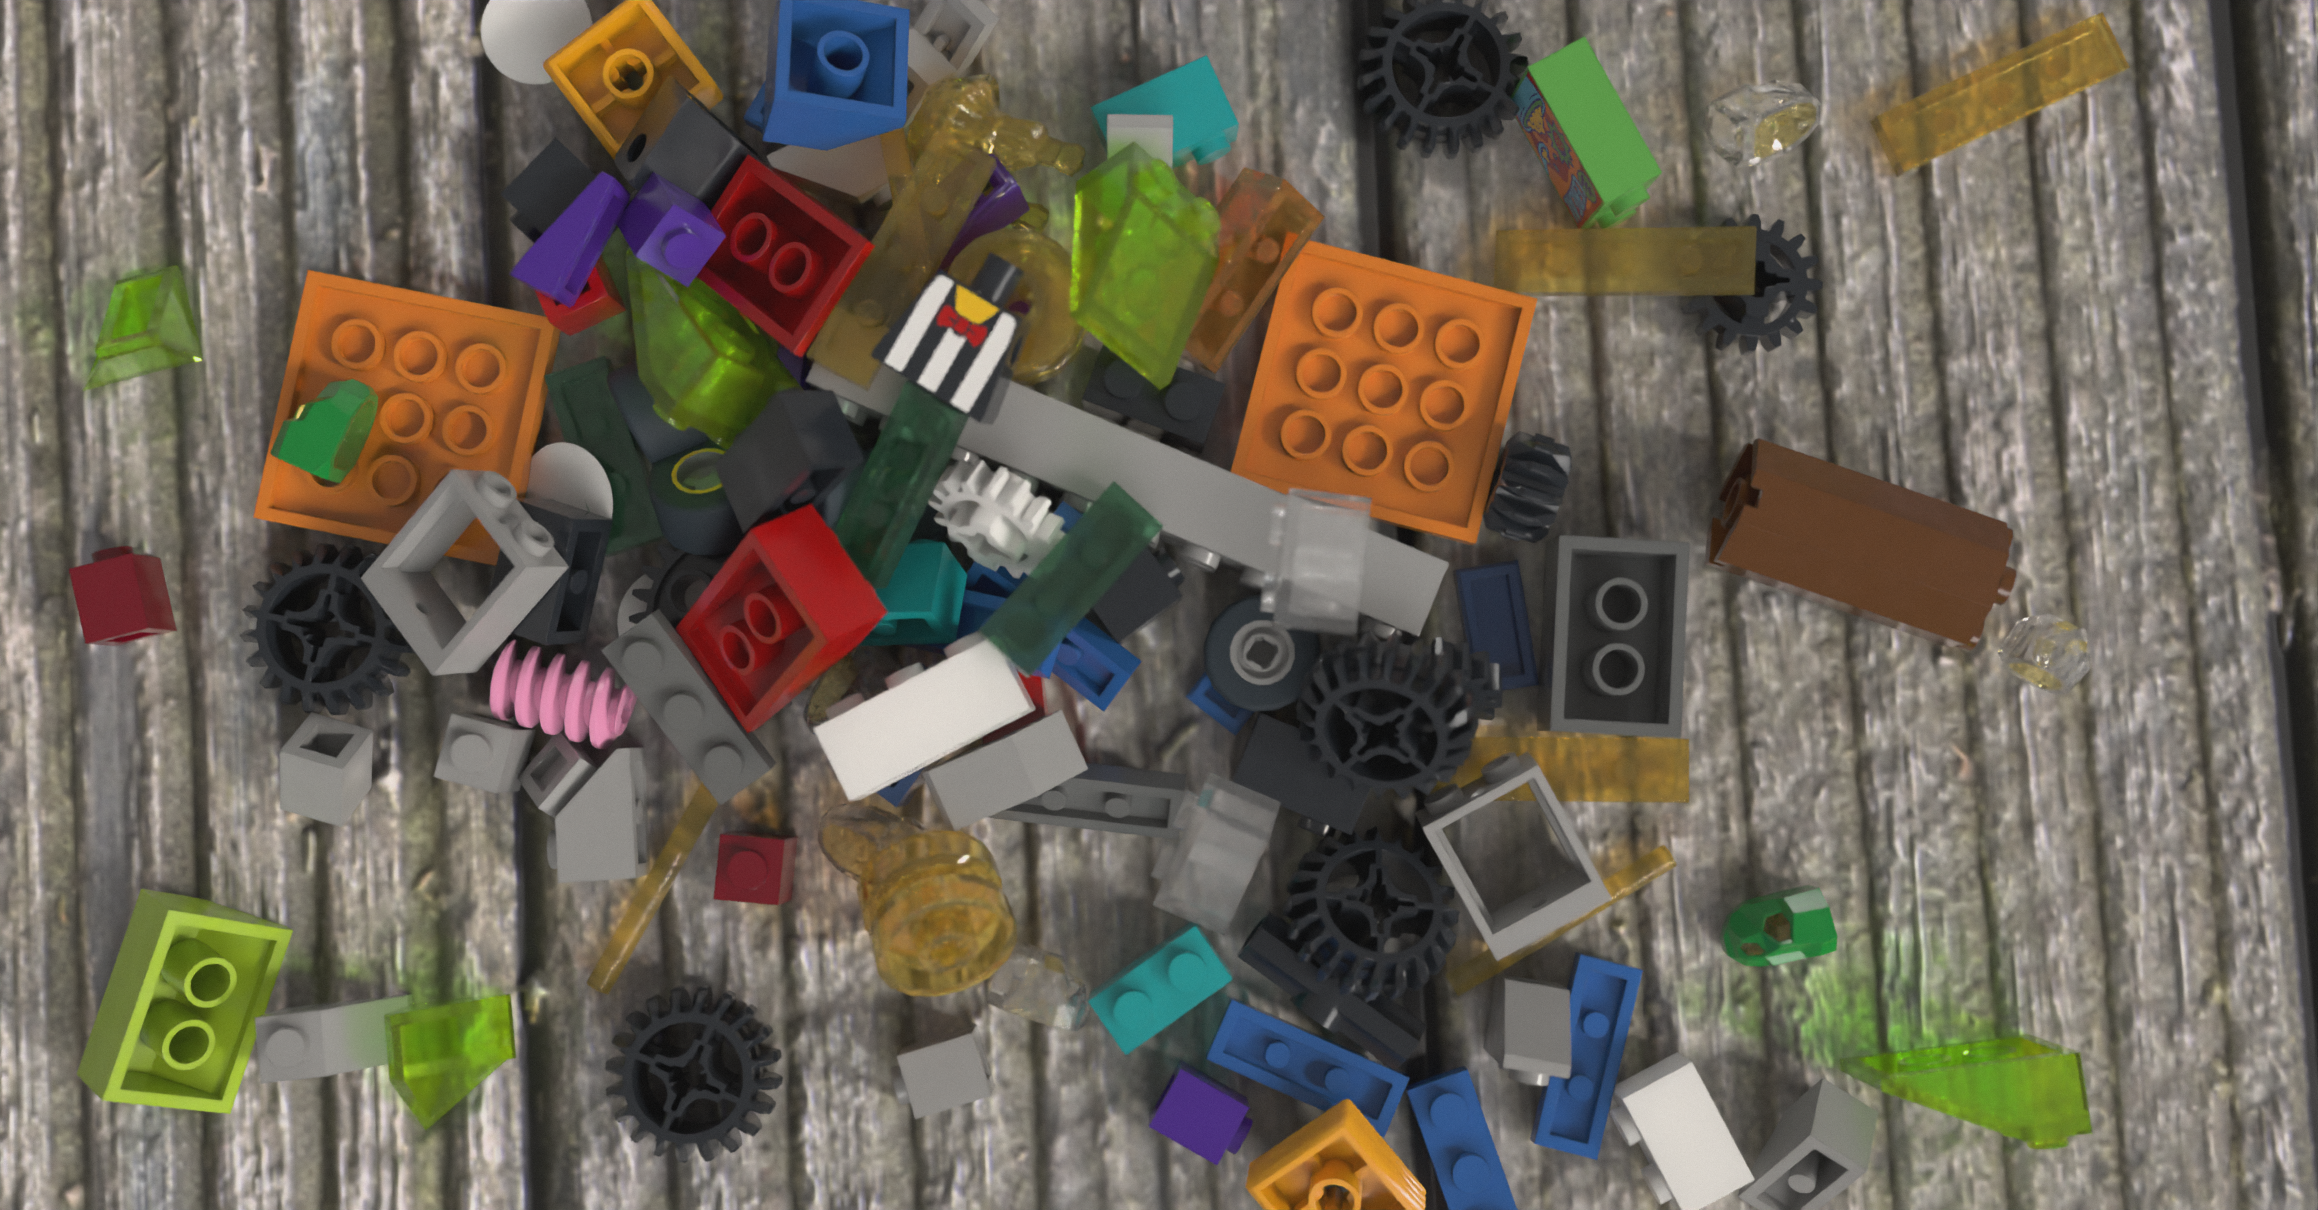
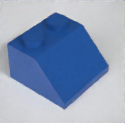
M777 0L768 33L762 141L828 151L903 128L906 122L910 9L860 0Z

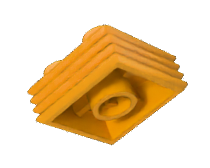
M652 0L623 1L543 63L545 71L614 160L616 153L663 82L670 75L709 110L723 99V93ZM632 71L643 77L644 84L636 91L628 88V83L625 80L628 73Z
M1349 1099L1342 1100L1249 1164L1247 1182L1245 1184L1247 1191L1264 1210H1425L1426 1189ZM1327 1185H1340V1186L1346 1188L1348 1191L1343 1192V1191H1342L1339 1187H1337V1186L1331 1187L1330 1189L1327 1190V1189L1325 1188V1186H1327Z

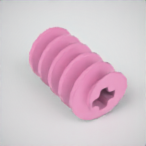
M512 640L508 643L494 668L490 686L491 713L496 719L508 721L515 716L518 724L527 728H532L540 722L544 733L550 735H557L565 729L567 738L574 742H582L590 735V742L593 747L604 750L612 745L616 738L624 732L634 710L637 697L626 683L621 690L615 688V669L606 667L598 681L593 682L591 681V662L582 660L573 674L570 675L566 674V654L557 653L546 668L542 666V647L532 646L522 661L517 659L518 641Z

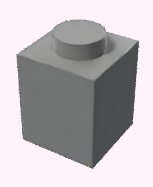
M311 712L280 750V809L342 827L372 787L373 730Z
M451 714L434 777L493 793L519 791L521 783L517 778L525 770L536 730L477 714Z
M977 1025L905 1046L897 1055L899 1065L891 1068L892 1081L897 1098L901 1105L911 1104L915 1119L990 1097L995 1087Z

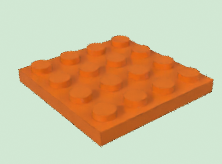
M1291 236L1231 472L1301 502L1473 546L1477 542L1538 298Z
M308 270L253 518L389 545L451 469L494 471L513 485L517 492L516 498H525L529 482L531 458L536 450L561 330L550 324L545 316ZM354 379L372 387L377 394L378 408L371 432L355 466L340 483L311 474L270 454L283 421L298 417L303 405L317 398L329 382ZM476 516L443 556L496 566L500 546Z

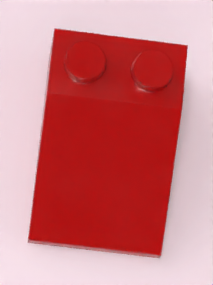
M747 155L711 210L712 215L726 237L696 277L788 350L802 357L875 245L799 186L752 156Z
M810 504L750 530L675 629L745 731L750 733L758 729L859 645L887 614V610L877 598L874 588L863 578L844 551L836 534L825 524L816 509Z

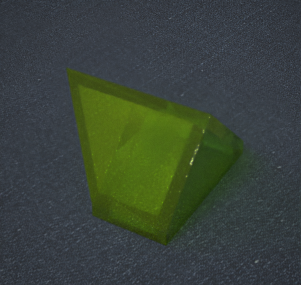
M177 265L116 281L96 344L95 352L97 355L82 391L204 360L184 277Z
M511 994L414 1003L384 1014L389 1081L425 1131L506 1060L516 1058Z

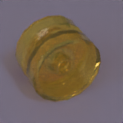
M1003 228L976 238L955 257L948 273L970 285L989 251L1023 270L1025 273L1005 307L1008 308L1016 301L1027 303L1030 309L1027 315L1024 316L1017 311L1014 313L1032 324L1011 381L1020 385L1031 386L1056 377L1078 357L1089 334L1090 302L1078 263L1058 241L1034 230Z
M933 830L911 835L881 850L864 867L856 886L858 904L865 930L869 933L870 948L877 974L891 989L910 996L933 997L963 991L989 978L1009 959L1017 943L1016 920L1009 900L1002 891V880L994 856L981 840L959 831Z

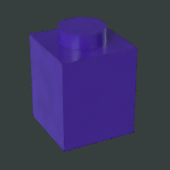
M655 172L651 174L617 223L637 258L687 287L726 237L704 202Z
M1180 1059L1149 1115V1127L1213 1164L1218 1165L1226 1150L1234 1155L1238 1152L1250 1131L1253 1120L1245 1116L1249 1110L1246 1096Z

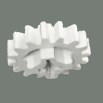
M960 459L953 467H947L931 490L933 495L928 502L931 507L938 510L934 517L936 523L947 526L948 538L952 542H962L968 548V556L993 571H997L1000 566L1006 567L1013 578L1019 579L1023 572H1025L1032 579L1036 580L1042 572L1050 573L1064 552V545L1069 539V535L1060 530L1064 524L1063 518L1049 513L1048 507L1051 501L1045 497H1034L1029 492L1031 483L1014 473L1008 472L1002 466L994 473L990 471L983 460L977 459L971 467L963 459Z

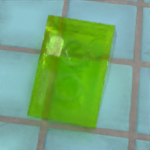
M1135 141L1076 181L1070 317L1157 388L1162 389L1170 384L1220 261L1219 230L1221 222L1215 208L1208 200L1203 197H1195L1177 180L1174 172L1165 161L1160 158L1153 159Z
M631 248L628 249L625 255L639 378L656 401L653 409L662 420L678 430L685 431L689 426L700 430L716 444L728 450L734 443L735 435L747 428L765 409V403L772 395L792 387H798L803 390L747 316L699 278L695 277L687 287L637 258Z
M2030 1034L1840 1058L1842 1072L1884 1093L1996 1131L2003 1136L2024 1141L2027 1147L2031 1149L2045 1150L2066 1147L2069 1145L2068 1136L2092 1133L2081 1053Z

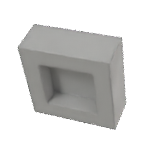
M561 731L559 734L553 735L517 779L536 806L555 818L596 773L598 768L578 742L570 741L566 734Z

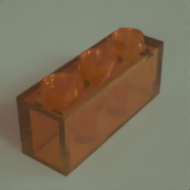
M1244 167L1136 323L1175 356L1216 374L1325 216L1287 180Z

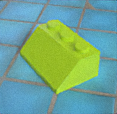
M141 888L76 1075L102 1101L230 1114L256 1040L255 1017L265 1014L293 930L287 926L205 899Z

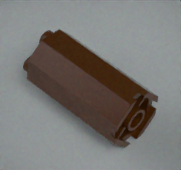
M1759 438L1753 440V444H1745L1723 484L1718 499L1725 502L1721 519L1712 517L1707 532L1706 565L1946 647L1956 646L1967 651H1972L1979 642L1984 629L1985 618L1991 611L1993 604L2003 605L2009 598L2016 581L2015 568L2006 566L2013 539V530L2007 527V522Z

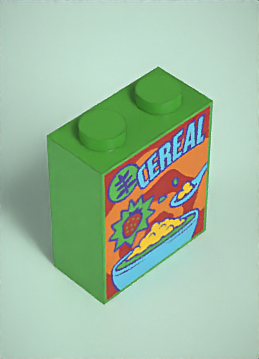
M1584 36L1527 67L1511 96L1520 108L1515 119L1579 232L1581 233L1596 224H1599L1601 230L1605 232L1637 213L1635 208L1650 199L1647 189L1661 175L1662 171L1586 37Z

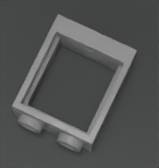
M451 469L361 577L364 584L432 675L477 672L569 567L553 547L554 540L551 534L542 525L533 521L516 499L517 492L513 485L494 471ZM477 516L515 567L473 616L466 621L431 575L430 571Z
M1528 751L1518 757L1514 752L1493 759L1481 769L1482 777L1461 788L1458 784H1450L1438 789L1424 800L1423 803L1426 807L1415 813L1423 831L1496 961L1612 899L1539 765ZM1527 783L1570 860L1573 869L1489 914L1442 828L1520 785Z

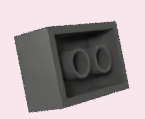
M1558 535L1546 541L1537 731L1681 738L1690 542Z

